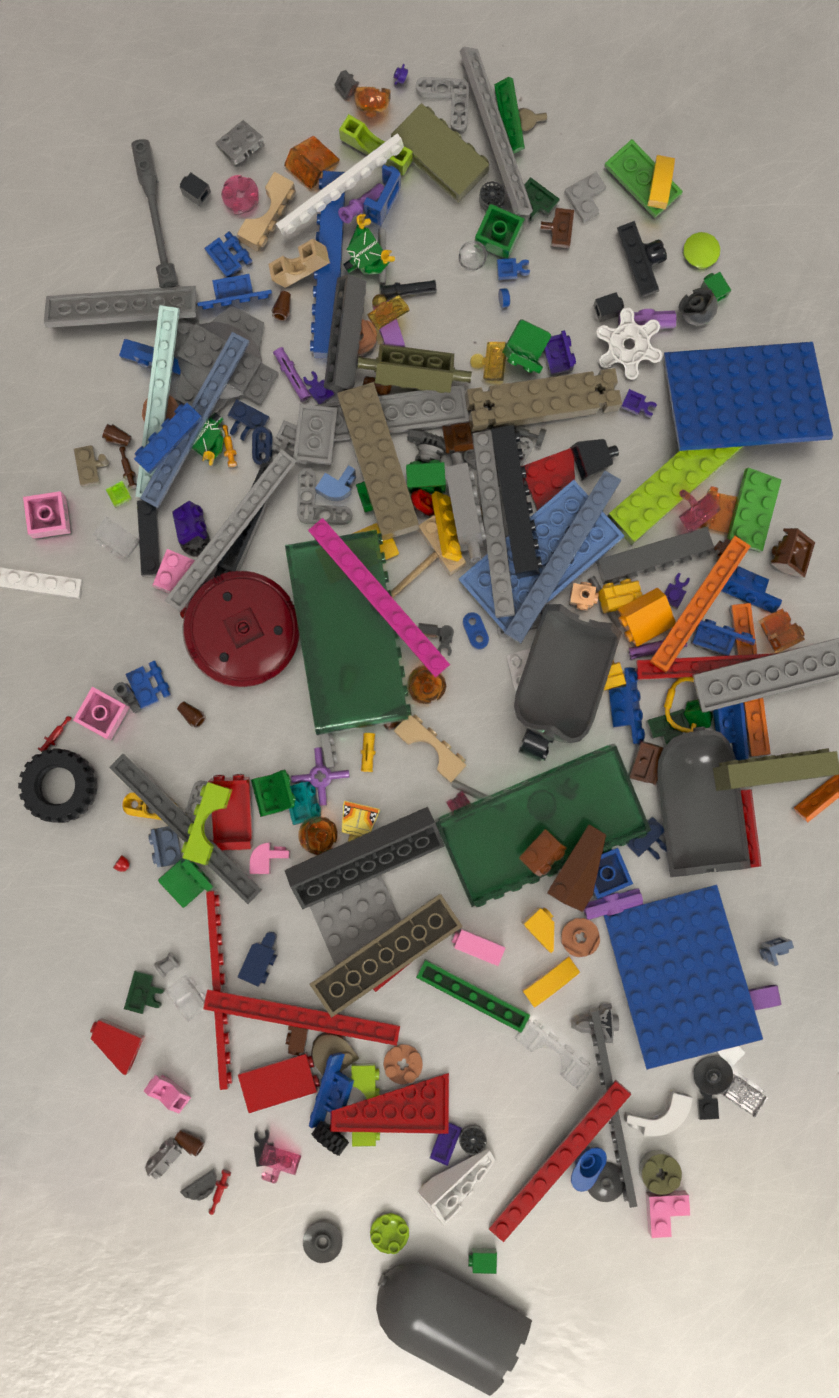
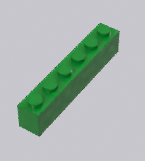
M427 959L424 960L416 975L417 979L522 1033L530 1017L528 1012Z

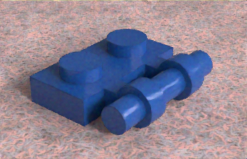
M230 231L224 235L227 239L224 243L220 238H217L204 248L226 278L233 276L242 269L240 261L243 260L246 265L252 262L249 256L250 253L243 249L239 244V239L233 236ZM234 248L237 254L233 256L229 249Z
M156 661L148 663L151 669L149 672H146L142 666L125 674L141 709L159 702L158 693H162L164 698L171 696L168 690L170 687L164 681L161 667L157 666ZM150 678H155L158 684L157 687L153 688Z

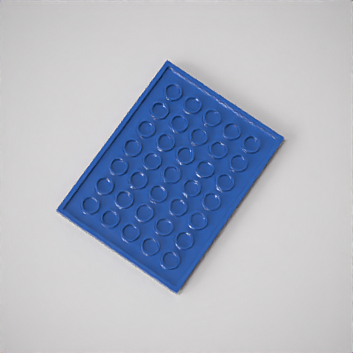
M813 342L664 352L663 358L679 451L832 440L833 432Z
M717 885L625 909L623 912L614 915H604L646 1070L763 1040Z

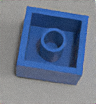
M618 848L602 853L593 893L595 899L602 898L633 884Z

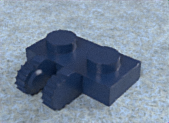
M236 399L228 413V417L235 420L230 430L231 435L234 436L237 433L241 424L246 426L240 436V439L243 441L246 440L251 430L254 431L257 427H266L270 420L268 415Z
M653 816L624 843L637 857H640L647 850L658 861L660 859L659 854L650 847L654 842L663 851L667 852L666 845L659 839L664 833V827Z

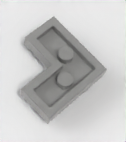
M596 171L565 189L564 193L583 223L599 214L600 211L592 197L604 191L606 185Z

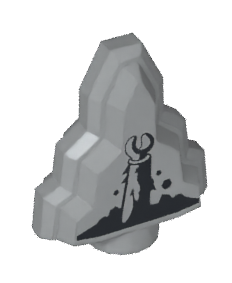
M611 1003L601 1004L598 1010L605 1043H613L614 1031H619L618 1015H613ZM580 1015L571 1020V1028L581 1033L595 1034L594 1026H589L587 1015Z

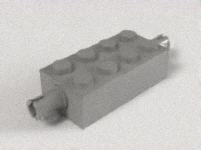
M456 452L450 455L452 466L445 467L461 551L468 550L470 561L477 562L482 560L480 548L483 547L482 540H486L473 469L468 468V463H463L462 453Z

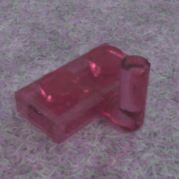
M684 489L679 493L691 506L679 516L683 525L690 533L721 510L710 493L698 502L693 495Z
M265 1144L259 1164L273 1168L272 1174L263 1173L261 1176L262 1180L275 1184L281 1171L296 1175L301 1155Z

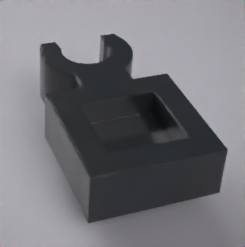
M699 1089L702 1099H697L698 1119H719L718 1099L712 1098V1095L706 1094Z
M268 1129L265 1130L266 1136L264 1138L259 1137L258 1131L254 1133V1138L259 1143V1145L253 1147L256 1167L276 1164L277 1162L274 1142L268 1143L267 1141L270 1136Z

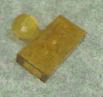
M377 294L372 299V304L376 309L367 315L372 324L379 330L410 310L400 295L387 302L384 295Z
M487 342L486 357H483L481 354H474L471 357L470 364L473 368L480 369L485 365L483 376L485 381H503L506 356L502 351L506 342Z

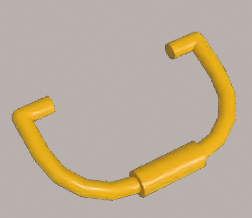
M693 677L677 679L671 688L668 689L664 704L665 716L669 724L673 728L685 733L693 732V728H696L697 724L692 723L691 729L676 724L670 716V709L676 692V686L685 681L694 682Z

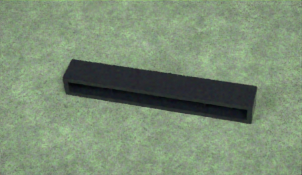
M514 425L491 429L515 574L517 579L539 575V568L543 567L541 556L537 557L536 550L539 549L538 539L533 536L536 526L535 521L530 518V514L533 513L532 504L527 501V496L530 495L529 486L524 484V478L527 477L525 466H521L520 461L524 460L522 448L518 449L517 443L521 442L519 431H515Z

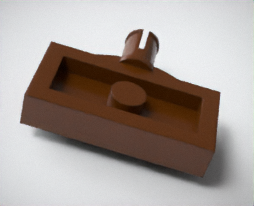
M556 208L552 222L541 221L540 229L551 230V246L570 248L574 210Z

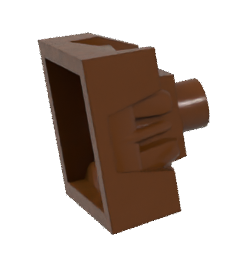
M784 528L783 531L788 535L783 536L778 546H773L772 555L774 559L770 563L783 573L805 578L815 542L798 528Z

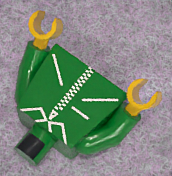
M365 214L357 216V227L346 249L352 257L343 264L349 274L357 268L364 275L381 274L390 262L395 261L394 256H389L392 250H383L369 228L365 227L371 224L370 218L364 220Z
M216 412L206 421L192 446V449L203 457V462L204 460H210V466L213 465L214 459L222 453L224 443L223 433L218 428L224 419Z

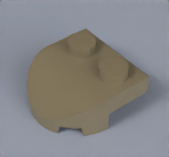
M324 1032L313 1041L312 1059L322 1075H324L327 1066L326 1062L331 1054L340 1052L345 1054L340 1072L359 1059L345 1036Z

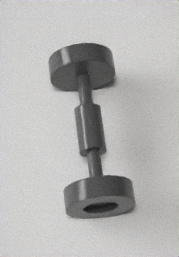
M518 426L515 428V431H519L521 436L536 438L535 446L541 448L547 430L541 428L539 435L530 433V430Z

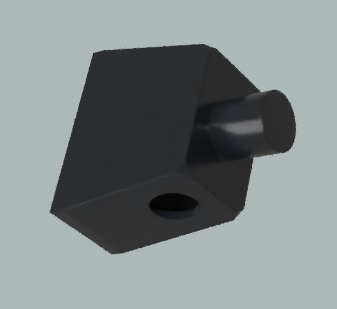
M605 439L579 441L570 447L582 481L613 465L612 458L619 456L618 447L616 445L608 447Z

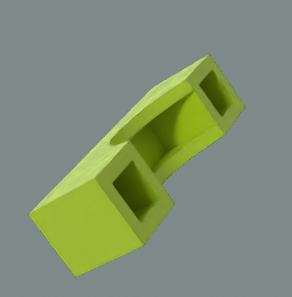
M349 114L339 128L340 140L366 155H369L385 143V141L375 136L365 123ZM404 146L398 155L390 157L384 165L395 167L404 176L413 161V151Z
M211 782L203 785L200 792L202 797L201 803L197 804L194 810V815H196L194 823L191 822L188 829V834H190L188 842L185 841L181 853H184V859L208 865L214 845L205 835V822L212 812L227 808L232 789Z
M352 1063L351 1079L354 1080L353 1087L359 1089L366 1099L380 1095V1088H376V1080H379V1068H376V1063ZM352 1132V1147L376 1146V1141L380 1140V1133Z

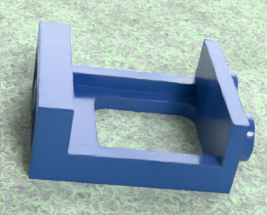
M383 165L382 181L385 187L378 201L376 202L367 197L363 203L365 219L370 218L372 223L382 226L401 189V173L393 166Z

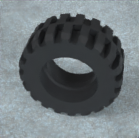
M53 748V750L47 749L42 751L41 754H35L31 762L27 761L24 765L26 767L25 771H21L19 776L22 777V781L18 783V789H21L22 793L19 796L25 802L24 807L26 810H30L34 817H38L46 822L66 823L80 818L79 815L85 814L88 811V806L94 802V794H97V789H95L97 778L94 777V770L89 766V762L85 758L69 750ZM53 768L67 769L75 780V789L71 798L62 804L50 803L42 793L43 778Z

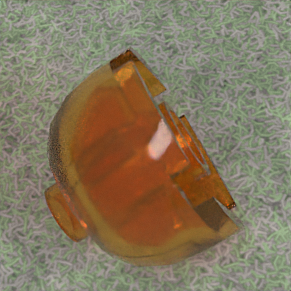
M376 87L354 88L356 108L366 113V117H377L378 113H383L388 108L391 98L390 89L381 88L380 91Z
M424 665L413 669L407 681L408 691L412 699L422 704H429L436 698L439 700L444 695L447 687L442 673L435 678Z
M312 816L300 825L298 839L303 849L309 853L320 855L333 849L331 846L337 841L338 831L336 825L326 817Z

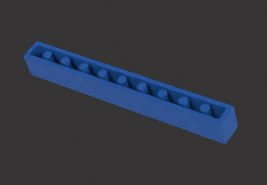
M323 171V178H319V189L325 188L345 172ZM345 192L341 194L339 199L327 204L325 209L321 211V214H317V225H320V232L316 231V241L326 246L330 263L314 272V279H317V286H313V297H316V304H312V315H315V322H311V333L314 334V340H310V352H313L314 358L327 359L336 284L337 278L341 277L344 222L339 217L338 211L341 207H345Z

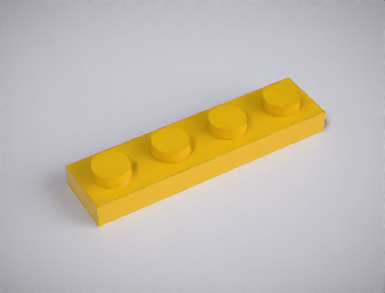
M435 491L431 497L442 557L458 562L462 555L451 498L448 495Z

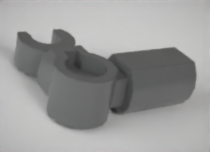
M419 623L418 628L426 637L436 638L437 635L440 636L439 641L441 645L437 650L441 653V649L446 648L448 656H450L452 650L449 643H452L453 628L449 625L438 628V625Z
M119 682L114 686L113 690L117 696L121 697L126 704L128 703L133 713L136 714L142 710L135 700L134 692L128 683Z

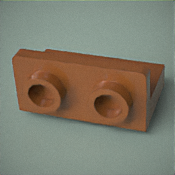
M545 829L519 859L534 874L541 877L550 871L551 865L555 861L560 860L564 856V851L567 848Z

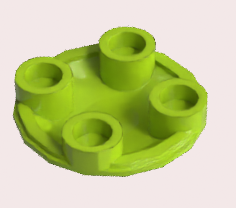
M698 232L692 234L684 244L683 256L691 265L704 270L712 266L719 258V242L709 233Z
M393 1213L383 1214L377 1217L371 1226V1242L382 1253L397 1254L408 1241L409 1227L399 1215Z

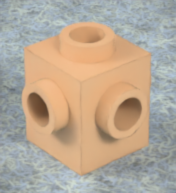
M581 582V584L573 583L569 605L577 606L579 610L587 611L588 608L591 609L593 604H597L599 593L596 592V587L588 582Z

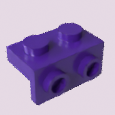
M565 330L561 331L559 335L551 336L544 349L550 376L571 372L574 364H576L575 355L570 351L571 339L569 335H566Z
M187 501L172 511L179 543L184 545L196 536L203 539L208 537L203 509L199 505Z

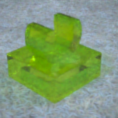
M123 481L106 489L115 508L132 499Z

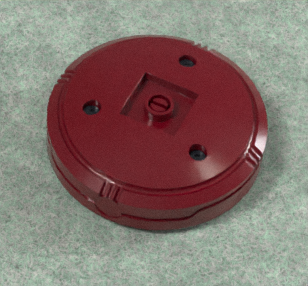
M233 571L214 577L194 594L184 614L182 634L190 659L205 676L217 683L230 687L255 686L274 678L289 664L299 642V617L296 608H294L293 601L290 600V596L279 584L255 572Z

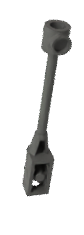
M146 139L135 140L131 143L137 177L140 186H142L148 198L161 263L156 267L159 287H175L178 284L175 266L172 263H168L155 200L158 177L152 147Z

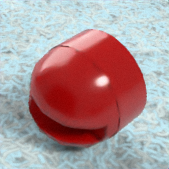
M121 855L113 868L119 872H124L130 866L129 860Z

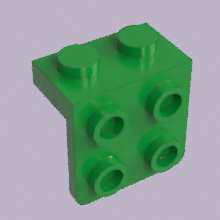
M521 319L518 321L502 352L508 358L507 361L514 366L519 364L529 373L534 371L540 374L543 366L538 360L549 342L551 334Z
M285 769L251 780L260 817L280 813L295 806V795L291 792L290 776Z

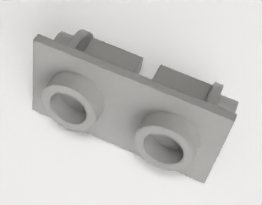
M172 1137L161 1144L159 1151L154 1157L152 1156L148 1159L145 1166L148 1176L151 1175L154 1179L161 1178L170 1167L165 1161L168 1160L173 1163L182 1153L181 1150L183 1148L178 1143L175 1145Z

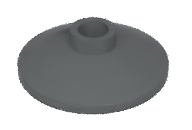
M716 1056L706 1057L696 1065L694 1081L702 1092L709 1095H718L727 1091L731 1086L733 1070L730 1064L723 1058ZM714 1075L718 1076V1079L715 1081L711 1080V1077Z
M606 1162L596 1182L588 1190L589 1194L600 1202H611L617 1199L625 1187V1182H620L618 1170L621 1169L611 1162ZM605 1180L610 1181L607 1187L603 1186V1181Z
M318 1222L311 1225L303 1237V1248L306 1255L317 1263H327L334 1260L342 1249L340 1231L328 1222ZM324 1237L326 1238L327 1242L325 1244H321L319 1239Z

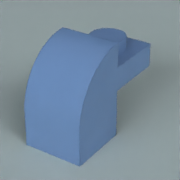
M348 465L339 480L325 473L315 487L316 493L330 501H342L348 498L352 492L351 488L347 486H351L356 479L355 469Z

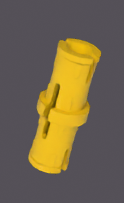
M363 733V750L360 751V754H362L361 772H373V756L376 754V751H374L375 733Z

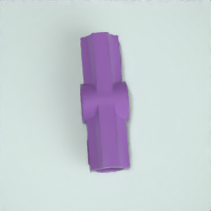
M642 309L634 312V321L638 325H645L650 320H657L660 324V329L676 327L675 311ZM620 313L618 314V326L621 323Z
M639 888L622 893H612L601 899L590 901L584 909L586 919H594L603 915H614L623 912L625 909L643 905L642 894Z

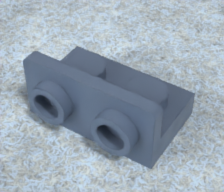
M169 826L150 829L151 834H148L150 845L154 847V853H152L153 863L157 864V867L176 864L182 858L178 835Z
M778 937L760 943L762 949H759L762 960L777 966L779 964L776 954H787L789 949L794 948L792 940Z

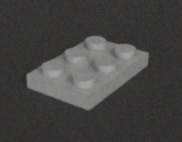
M300 404L293 455L297 462L331 465L338 408Z

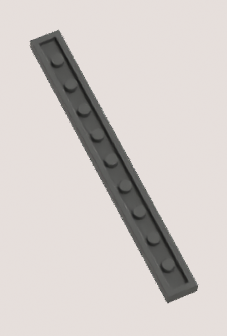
M122 754L109 768L184 842H188L190 836L188 829L191 822H194L125 754ZM206 835L207 839L214 845L208 866L249 904L262 889Z
M597 1007L591 1008V1015L587 1016L589 1026H594L595 1034L591 1036L593 1046H598L599 1053L595 1054L597 1066H602L603 1073H599L601 1085H605L607 1090L612 1085L613 1080ZM618 1110L609 1120V1124H613L614 1131H610L612 1142L617 1143L618 1150L614 1151L616 1162H621L622 1170H618L620 1182H625L626 1189H622L624 1202L628 1201L630 1208L638 1207Z

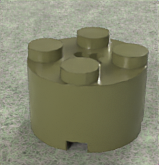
M663 1150L650 1151L644 1156L639 1165L640 1178L652 1193L666 1195L672 1193L680 1186L682 1178L681 1167L669 1153ZM659 1169H662L664 1172L659 1176L657 1173H659Z

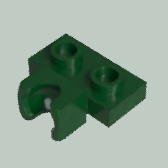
M531 177L524 184L533 210L529 220L534 221L540 211L548 216L560 199Z
M684 709L670 713L672 720L676 724L685 728L690 727L684 714ZM665 715L647 720L652 739L661 736L664 747L672 738L683 734L669 724Z
M135 970L124 1009L144 1014L146 1006L160 1008L162 1003L156 1001L154 995L156 993L162 994L166 989L152 985L154 975Z

